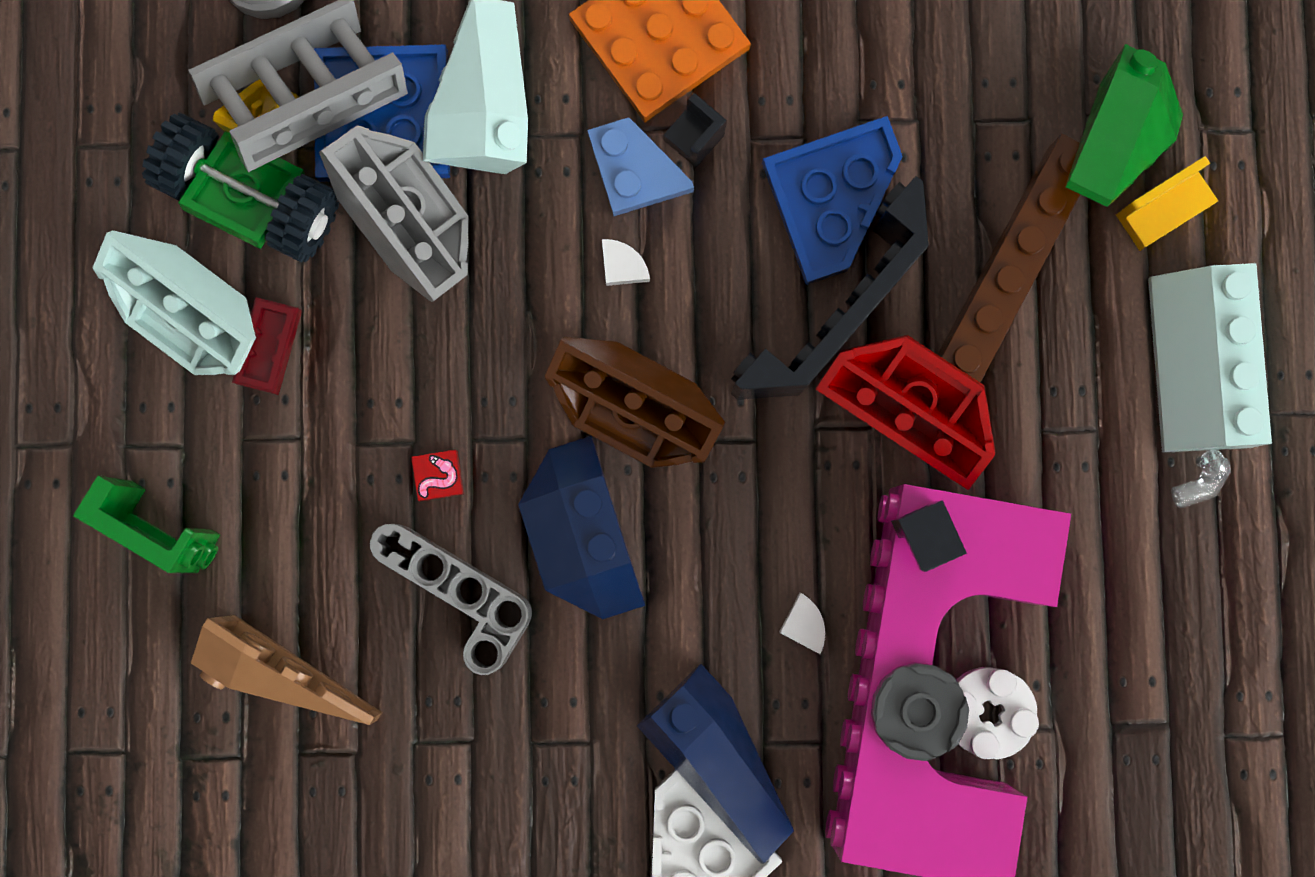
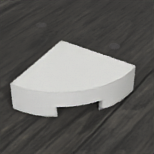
M602 239L606 286L650 282L648 268L637 251L620 241Z
M799 593L779 633L821 654L825 641V625L822 615L807 596Z

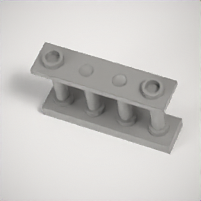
M354 0L335 1L188 70L202 104L205 106L220 99L238 125V127L229 132L238 156L248 172L408 94L402 63L392 52L375 60L356 35L361 32ZM340 42L359 69L335 79L314 48H327ZM301 61L319 88L295 99L277 71ZM261 80L279 107L254 118L236 90Z

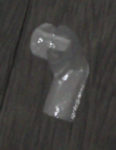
M1210 450L1200 457L1199 466L1203 470L1197 480L1172 487V497L1178 508L1214 498L1219 494L1231 473L1230 461L1224 458L1220 451Z

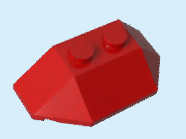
M908 335L842 350L815 389L967 490L971 488L995 456L996 452L985 386Z

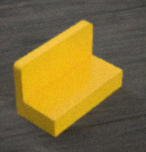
M1206 156L1142 195L1116 214L1139 251L1218 202V199L1199 173V171L1210 164Z

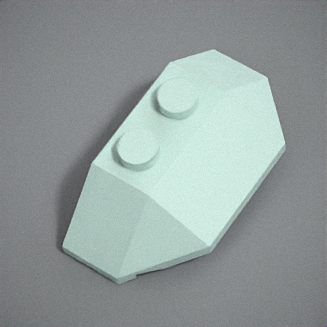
M113 230L107 232L93 269L98 278L104 280L109 297L124 322L194 375H235L240 372L256 339L246 297L176 245Z

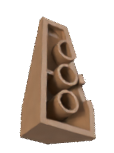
M236 615L207 618L202 626L191 664L202 670L199 676L213 687L223 689L226 686L229 689L367 725L376 722L383 713Z

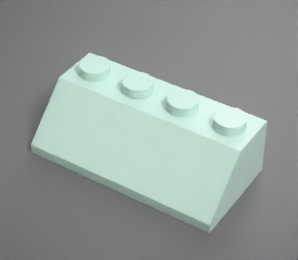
M1256 263L1212 265L1149 277L1162 452L1241 449L1272 444Z

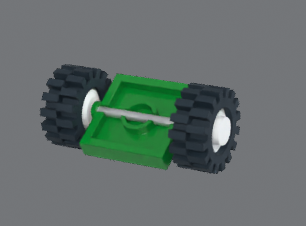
M178 112V115H171L169 122L165 120L161 124L162 131L160 133L155 132L152 137L155 142L153 146L148 145L146 150L149 157L143 160L142 167L146 168L142 172L143 178L146 179L144 182L178 200L182 210L259 249L263 247L267 240L269 247L301 263L309 261V257H313L316 254L317 247L321 248L324 243L323 238L325 234L328 235L331 230L329 228L330 224L335 221L336 214L334 212L339 208V202H337L338 200L331 187L305 175L303 169L279 157L248 172L238 156L229 132L225 131L219 141H217L219 135L215 132V129L183 113Z

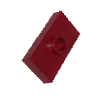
M255 298L251 320L256 339L240 372L233 376L232 383L279 395L300 321L301 309Z

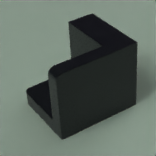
M692 93L687 99L686 110L663 135V140L693 166L697 167L724 137L727 120L698 95Z
M943 500L928 504L891 521L898 538L906 539L914 559L922 572H927L967 554Z

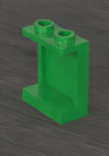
M98 475L73 515L75 518L167 573H198L200 568L204 570L211 564L218 552V546L215 544L220 534L214 530L185 528L177 540L132 513L146 489L130 480Z

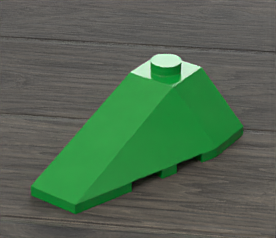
M1127 44L1124 45L1099 85L1065 186L1066 188L1108 207L1133 184L1135 179L1145 169L1150 168L1163 152L1172 147L1177 140L1183 113L1165 62L1158 60L1149 51L1137 50Z

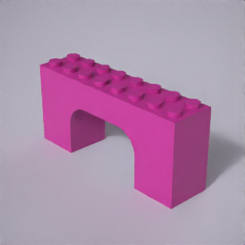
M907 484L890 488L888 496L882 495L878 509V522H884L881 540H874L870 558V566L877 567L874 585L867 584L863 599V611L869 612L867 628L859 630L856 641L855 654L862 657L859 675L852 674L848 689V701L854 702L851 720L844 719L841 731L840 745L846 747L844 765L837 764L833 779V792H838L836 811L829 810L825 829V837L831 838L830 844L841 862L921 877H1015L1027 796L1006 783L933 769L928 761L906 759L892 751L876 733L871 716L872 700L881 680L897 667L912 663L932 665L940 622L947 611L957 602L967 597L982 595L1032 605L1057 607L1071 520L1070 513ZM943 500L967 554L927 572H922L914 559L906 539L898 538L891 521L928 504Z

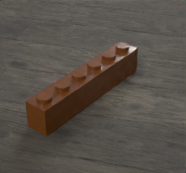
M1061 134L1044 154L937 354L978 382H981L1080 196L1079 193L1065 187L1080 143L1064 134Z

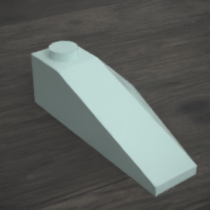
M469 0L453 41L455 45L447 66L443 68L440 75L439 87L424 117L423 161L507 174L527 163L528 115L514 3L503 0Z

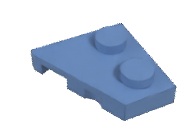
M629 117L587 130L613 216L694 192L692 181Z

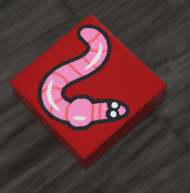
M457 450L411 457L418 501L464 495Z

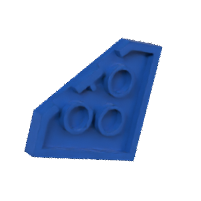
M888 116L777 153L762 160L764 171L806 285L846 272L853 262L857 250L903 157Z

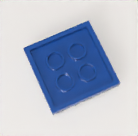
M446 44L366 47L375 60L392 52L402 63L408 94L315 139V178L319 182H330L319 152L357 125L369 128L371 131L415 142L423 153L424 117L439 87V78L442 70L448 63ZM344 47L314 48L335 79L359 69ZM314 80V90H315V89L319 88V86L317 85V83H316L315 80ZM430 162L441 178H450V165Z

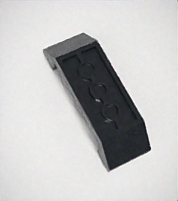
M915 176L906 187L899 182L882 201V205L875 213L881 219L873 231L891 245V248L873 269L879 274L876 279L869 273L864 277L845 301L850 309L844 313L838 308L816 335L822 341L816 348L808 342L793 359L789 367L784 365L766 348L758 357L750 353L733 372L734 375L731 380L735 382V385L731 392L732 396L740 400L800 395L929 246L924 185L919 177Z

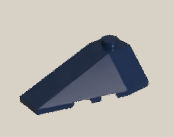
M700 664L637 727L752 855L763 864L794 832V829L732 697L706 668Z

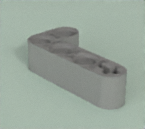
M385 524L378 527L372 534L370 550L379 562L479 621L463 651L466 666L473 673L479 675H489L499 670L507 662L530 623L532 608L528 600L409 527L399 524ZM400 534L398 543L408 550L417 552L412 558L401 552L388 554L391 546L386 543L387 537H397ZM432 554L438 556L443 563L442 575L434 581L428 579L422 571L424 560ZM470 577L478 580L482 586V596L474 604L466 602L460 593L462 583ZM506 601L515 602L521 609L522 617L516 626L509 627L500 621L498 611L500 606ZM487 640L496 646L498 657L493 665H484L477 660L475 649L480 641Z

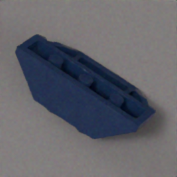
M592 436L549 449L518 504L545 591L601 619L646 606Z

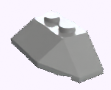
M357 125L319 152L337 200L394 274L431 302L435 301L468 275V263H466L468 215L430 162L423 161V153L415 142L371 131L369 128Z

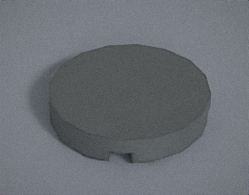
M912 663L897 667L881 680L873 695L871 716L876 733L889 749L906 759L928 761L951 751L959 744L968 726L969 706L963 690L952 675L934 665Z

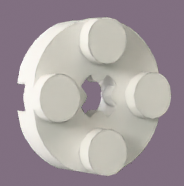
M979 667L967 671L956 679L963 690L969 706L968 726L958 744L960 747L982 759H1003L1016 754L1026 746L1031 736L1036 733L1039 727L1035 697L1021 678L1004 669ZM986 701H989L994 706L999 704L1001 706L1002 712L998 714L999 721L995 724L989 720L984 722L980 720L979 715L984 712L982 704Z

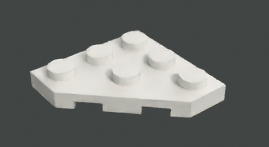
M676 769L655 788L652 877H767L783 862L781 857L774 852L765 863L761 864Z

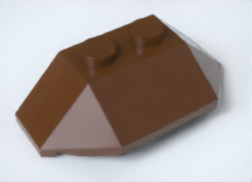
M563 337L544 376L549 386H553L559 403L574 427L651 468L679 465L692 461L693 463L705 462L726 423L696 383L617 341Z

